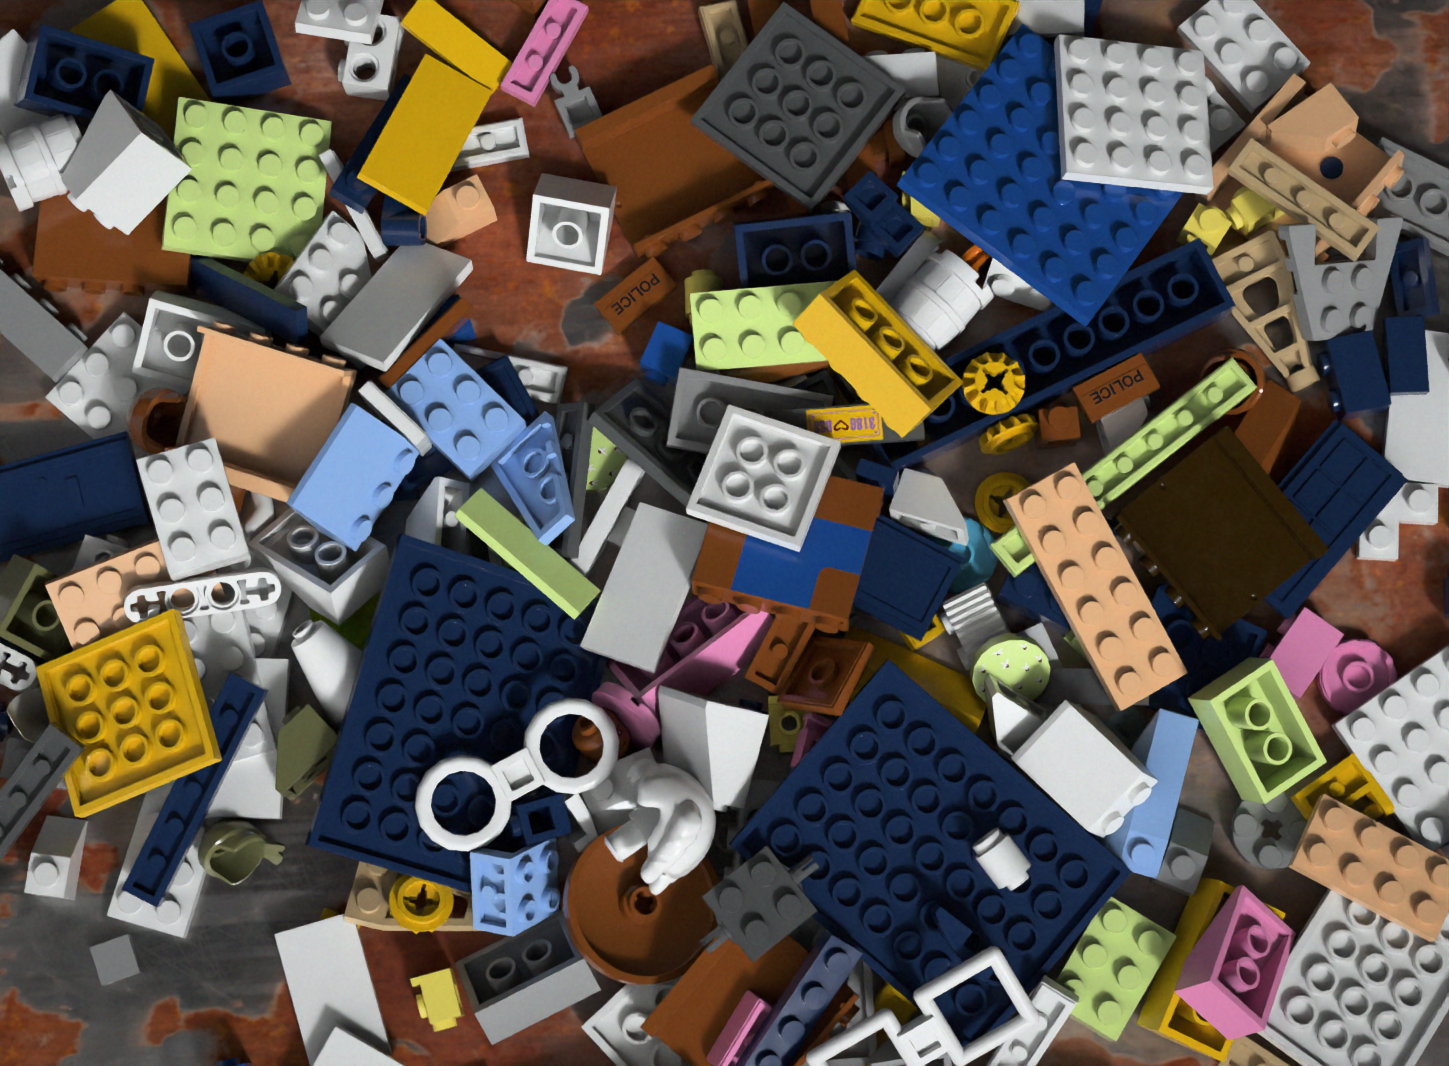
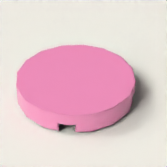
M1356 638L1339 642L1317 673V685L1321 697L1333 710L1343 715L1348 714L1397 680V671L1390 655L1377 646L1376 643Z
M603 683L592 694V703L599 707H606L617 715L630 731L631 745L641 749L651 748L661 735V728L654 714L642 702L638 706L630 699L634 695L628 689L617 683Z

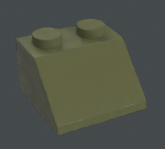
M13 554L0 577V637L48 662L65 655L71 645L45 586L46 581L59 576L34 562Z
M309 704L303 709L297 706L291 710L282 720L285 726L278 731L275 789L280 795L291 801L297 798L328 769L338 732Z

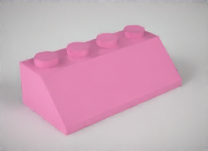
M694 595L682 605L655 674L611 658L606 662V666L621 686L632 692L631 694L634 696L631 699L637 706L642 702L651 710L661 728L658 699L660 685L706 696L716 686L737 673L740 668L754 659L774 619L767 612L760 611L758 614H751L738 609L735 604L723 601L720 604H711L699 599L698 595Z

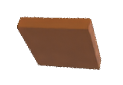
M812 636L780 693L777 702L784 709L841 716L877 649L869 641Z

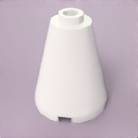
M307 620L292 633L295 639L292 641L291 647L329 725L336 732H339L363 651L322 620L315 623L312 620Z

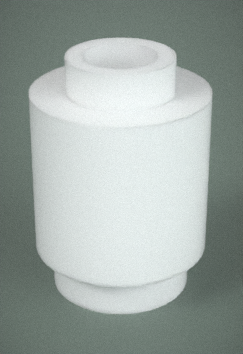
M998 827L985 834L972 846L977 853L975 859L998 889L1007 886L1010 891L1014 890L1029 878V874L1026 871L1030 868L1031 863L1009 834H1003Z

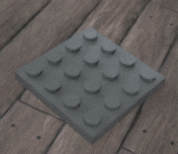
M783 1L694 114L690 123L694 128L800 205L814 213L906 95V88Z

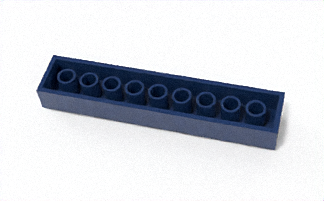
M1197 238L1126 272L1086 327L1061 308L1055 306L943 360L961 380L965 369L972 359L986 352L998 354L1004 352L1007 357L1018 361V365L1025 375V391L1020 402L1010 411L991 415L976 410L965 398L961 385L923 420L924 440L877 443L865 446L874 463L898 470L900 475L903 473L904 468H915L987 432L989 427L997 425L999 421L1007 420L1011 416L1017 417L1020 414H1027L1070 393L1074 387L1139 353H1142L1145 357L1228 317L1236 305L1201 239ZM1003 372L995 377L985 373L988 381L982 393L984 394L987 390L990 391L993 388L1003 392L1000 384L1005 373ZM861 399L859 401L852 403L851 405L866 404L868 402H865Z

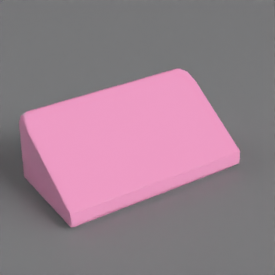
M747 990L708 1053L706 1060L712 1066H736L735 1064L774 1008V1005L752 991Z

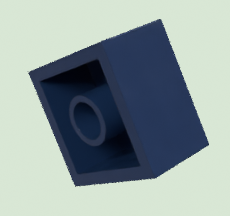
M262 0L189 23L211 93L217 103L231 105L292 84L269 15Z

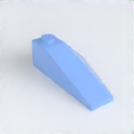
M1163 708L1158 709L1131 750L1137 759L1158 780L1151 788L1150 796L1140 805L1134 806L1123 817L1124 821L1119 829L1112 834L1106 835L1104 838L1090 833L1082 827L1132 872L1157 879L1168 844L1199 722L1197 718Z

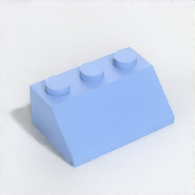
M351 402L286 504L319 532L356 552L361 543L370 535L372 526L383 509L392 501L394 492L404 476L412 470L415 459L420 452L402 435Z

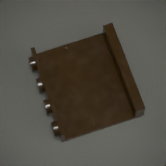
M1228 426L1220 428L1111 517L1116 523V526L1112 528L1116 536L1125 546L1134 545L1142 555L1137 559L1140 565L1152 578L1156 575L1161 578L1167 586L1163 590L1166 597L1176 608L1184 606L1193 617L1188 621L1190 626L1203 640L1208 636L1212 641H1219L1222 638L1221 633L1308 562L1318 560L1329 551L1325 543Z

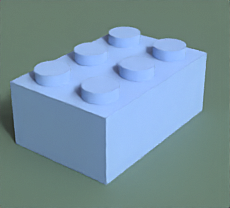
M441 338L385 393L388 398L427 433L432 445L471 483L526 429L525 420Z

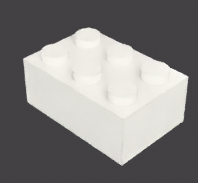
M215 437L136 459L167 569L173 581L251 559Z

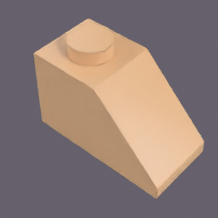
M1329 83L1268 124L1266 141L1273 146L1325 153L1334 146L1337 149L1345 146L1355 137L1359 117L1334 85Z
M477 174L443 190L436 196L426 214V243L442 248L497 221L494 206Z

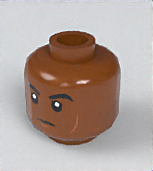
M601 707L615 724L620 741L618 760H620L627 753L631 741L630 731L613 711L606 707ZM581 715L574 724L572 742L589 762L597 765L602 756L603 749L600 730L591 720Z

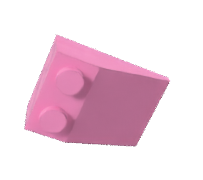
M1244 885L1237 886L1186 958L1174 992L1228 1040L1264 1031L1296 933Z

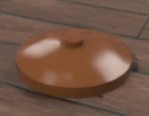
M619 825L592 839L580 851L569 870L563 895L564 917L569 935L583 958L601 974L613 980L630 985H653L676 979L686 973L705 948L713 941L712 939L705 946H702L699 942L700 939L718 926L714 913L701 898L719 883L716 872L705 855L701 862L687 875L670 883L660 894L654 895L650 892L648 883L642 880L640 874L641 868L648 858V844L624 859L623 862L615 859L604 843V838L622 826Z

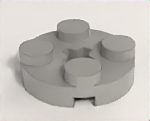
M1282 792L1266 804L1242 800L1235 808L1231 818V843L1236 853L1249 865L1266 870L1288 867L1307 824L1303 815L1290 799L1291 795ZM1265 819L1270 823L1276 821L1279 824L1280 828L1277 832L1280 836L1277 840L1273 837L1266 839L1262 837L1261 833L1265 829L1262 822Z

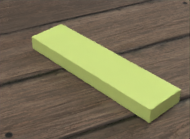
M482 488L474 493L454 515V517L574 620L601 591L550 546H546L538 541L529 528Z

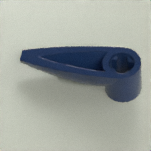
M385 194L381 217V236L384 245H425L427 239L426 216Z

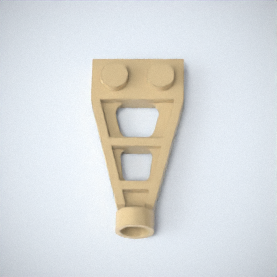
M1272 229L1212 259V262L1236 305L1231 313L1282 373L1293 393L1319 381L1320 378L1314 365H1312L1308 342L1302 337L1293 293L1297 291L1293 272L1287 271L1285 257L1288 255L1276 230ZM1270 277L1277 284L1279 305L1274 311L1260 315L1254 312L1244 300L1243 291L1247 286ZM1284 316L1289 320L1294 341L1292 345L1284 349H1277L1269 339L1264 328L1266 324ZM1297 364L1304 366V369L1294 374L1291 372L1292 368Z
M359 862L345 910L344 922L382 931H412L405 927L400 928L393 915H390L389 908L391 888L404 874ZM451 888L453 894L466 899L468 903L467 911L461 917L449 916L447 922L434 931H482L473 929L472 894ZM427 902L425 906H432V903ZM425 906L420 910H415L418 916H421Z

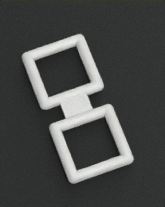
M990 946L914 991L913 997L922 1011V1015L901 1026L892 1010L883 1008L810 1050L806 1055V1061L809 1066H829L826 1060L884 1028L906 1066H926L925 1064L946 1052L954 1065L964 1066L1037 1024L1039 1014L1001 950L996 946ZM991 966L1019 1015L962 1047L935 1003L934 998Z

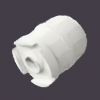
M59 114L38 122H31L28 126L16 130L5 137L2 134L0 135V170L19 212L33 207L34 202L56 195L61 196L69 191L61 177L83 138L72 115L64 117L63 114Z
M936 246L927 256L926 263L912 277H908L905 280L902 288L893 297L889 305L934 352L940 353L957 335L959 336L965 330V326L975 316L977 311L983 310L993 299L994 295L988 285L981 289L976 284L979 274L965 261L948 249L941 254L940 246Z

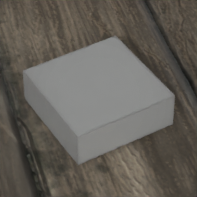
M130 934L89 947L101 986H106L142 973Z

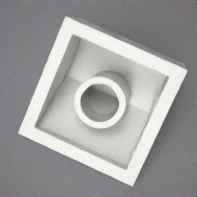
M542 173L533 194L526 261L601 275L613 222L617 187Z

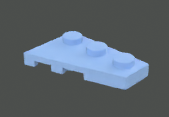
M544 411L490 465L537 540L547 546L575 521L554 417Z

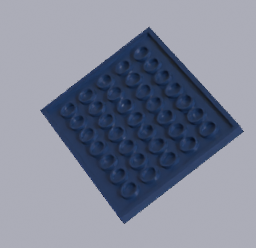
M399 534L305 846L472 894L471 851L448 850L429 838L420 827L415 810L417 787L426 771L442 759L461 754L479 756L494 764L523 749L525 731L533 716L550 702L564 698L586 699L592 703V694L600 687L608 657L585 650L580 645L599 598L595 597L574 620L517 571L405 534ZM566 714L557 717L546 726L541 735L540 753L542 760L550 771L561 777L574 778L580 752L572 742V730L575 722L581 715ZM458 771L448 774L437 784L432 794L431 808L434 818L442 828L453 834L468 835L478 832L489 823L495 811L496 799L493 788L485 778L474 772ZM541 785L513 800L512 804L543 796L550 792H559ZM534 812L529 813L528 818L530 827L537 823V815ZM505 826L497 838L481 848L514 853L528 845L518 844L517 838L511 839Z
M889 659L885 660L845 707L842 715L837 716L729 843L747 861L764 847L768 846L779 862L789 869L809 854L814 860L801 870L804 871L814 862L817 863L819 869H816L800 883L802 884L804 894L817 909V912L812 917L825 929L858 947L863 953L860 959L919 1010L920 1008L913 997L914 991L962 963L947 945L934 922L930 910L934 902L973 931L964 945L974 953L978 954L990 946L998 947L1026 994L1029 995L1043 976L1048 973L1132 873L1128 867ZM997 827L1003 834H1009L1031 863L1030 868L1026 871L1029 874V878L1011 891L1007 886L1002 889L997 888L975 859L977 853L972 848L981 837ZM993 972L987 982L974 975L934 998L935 1003L962 1047L1007 1022L1017 1010L995 972Z

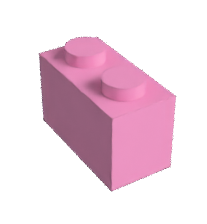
M1306 607L1293 614L1288 620L1284 618L1276 630L1282 634L1274 646L1267 643L1258 655V658L1273 659L1295 701L1301 698L1344 636L1342 632Z

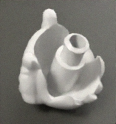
M643 758L633 764L628 772V778L632 776L631 783L634 782L633 796L637 797L636 802L641 806L628 814L631 820L606 836L604 843L615 859L623 862L624 859L648 844V858L644 862L640 874L642 880L648 883L650 892L658 895L670 883L687 875L705 857L714 838L716 815L710 796L693 776L678 767L666 763H656L649 758Z

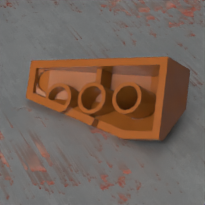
M1268 379L1261 398L1253 408L1246 412L1233 433L1274 483L1278 485L1282 481L1301 399Z

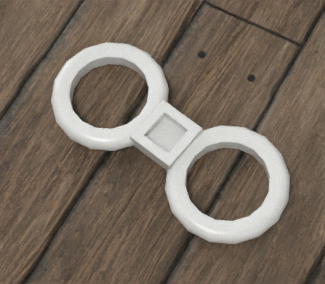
M564 698L548 703L533 716L525 731L523 749L494 764L479 756L461 754L440 760L426 771L417 787L415 810L420 827L433 842L448 850L468 852L485 847L497 838L510 818L512 801L539 786L544 785L555 792L578 794L594 789L609 777L618 760L620 741L614 722L601 707L586 699ZM566 714L582 715L591 720L600 730L603 740L602 756L597 765L587 774L575 778L561 777L550 771L543 762L540 753V739L546 726L555 718ZM458 771L474 772L485 778L493 788L496 799L495 811L489 823L478 832L468 835L453 834L442 828L434 818L431 808L432 794L437 784L448 774Z

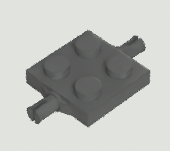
M766 846L704 894L701 898L714 913L718 925L699 940L700 944L705 946L713 938H717L705 948L706 952L710 955L712 951L729 939V941L742 949L751 962H754L816 913L817 909L804 894L802 884L800 883L816 869H819L817 863L814 862L804 871L801 870L814 859L808 854L789 869L780 863L768 846Z

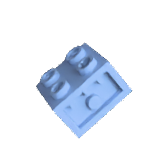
M556 837L530 844L514 853L487 848H478L470 852L473 929L514 937L559 911L560 892L558 890L557 870L559 855Z

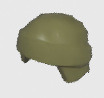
M229 818L214 823L206 831L198 849V860L202 868L209 875L218 877L230 885H237L251 875L262 858H266L275 865L282 862L284 854L281 852L285 849V844L271 841L267 835L262 834L255 826L242 818Z

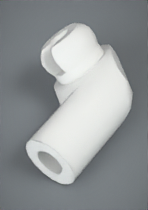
M250 491L255 510L245 522L241 523L246 542L251 541L276 520L271 497Z

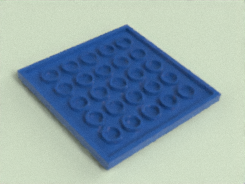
M1024 24L1012 36L897 183L899 188L1085 327L1098 312L1184 193L1061 179L1054 47Z

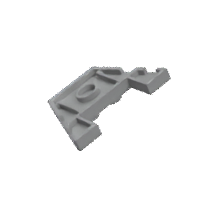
M1383 216L1368 218L1378 225L1380 229L1366 246L1365 258L1357 259L1355 262L1353 260L1315 263L1316 224L1295 223L1278 225L1280 239L1286 240L1289 255L1285 257L1287 271L1293 272L1297 291L1293 293V298L1304 340H1328L1369 330L1373 332L1403 224V217Z

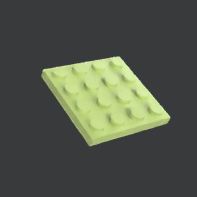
M178 97L172 142L192 170L167 194L161 250L249 263L260 254L278 252L288 255L295 260L322 223L327 170L319 155L329 150L332 121Z

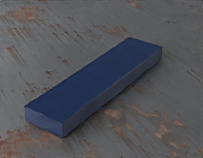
M196 255L190 258L193 292L296 345L309 341L307 306L207 256Z

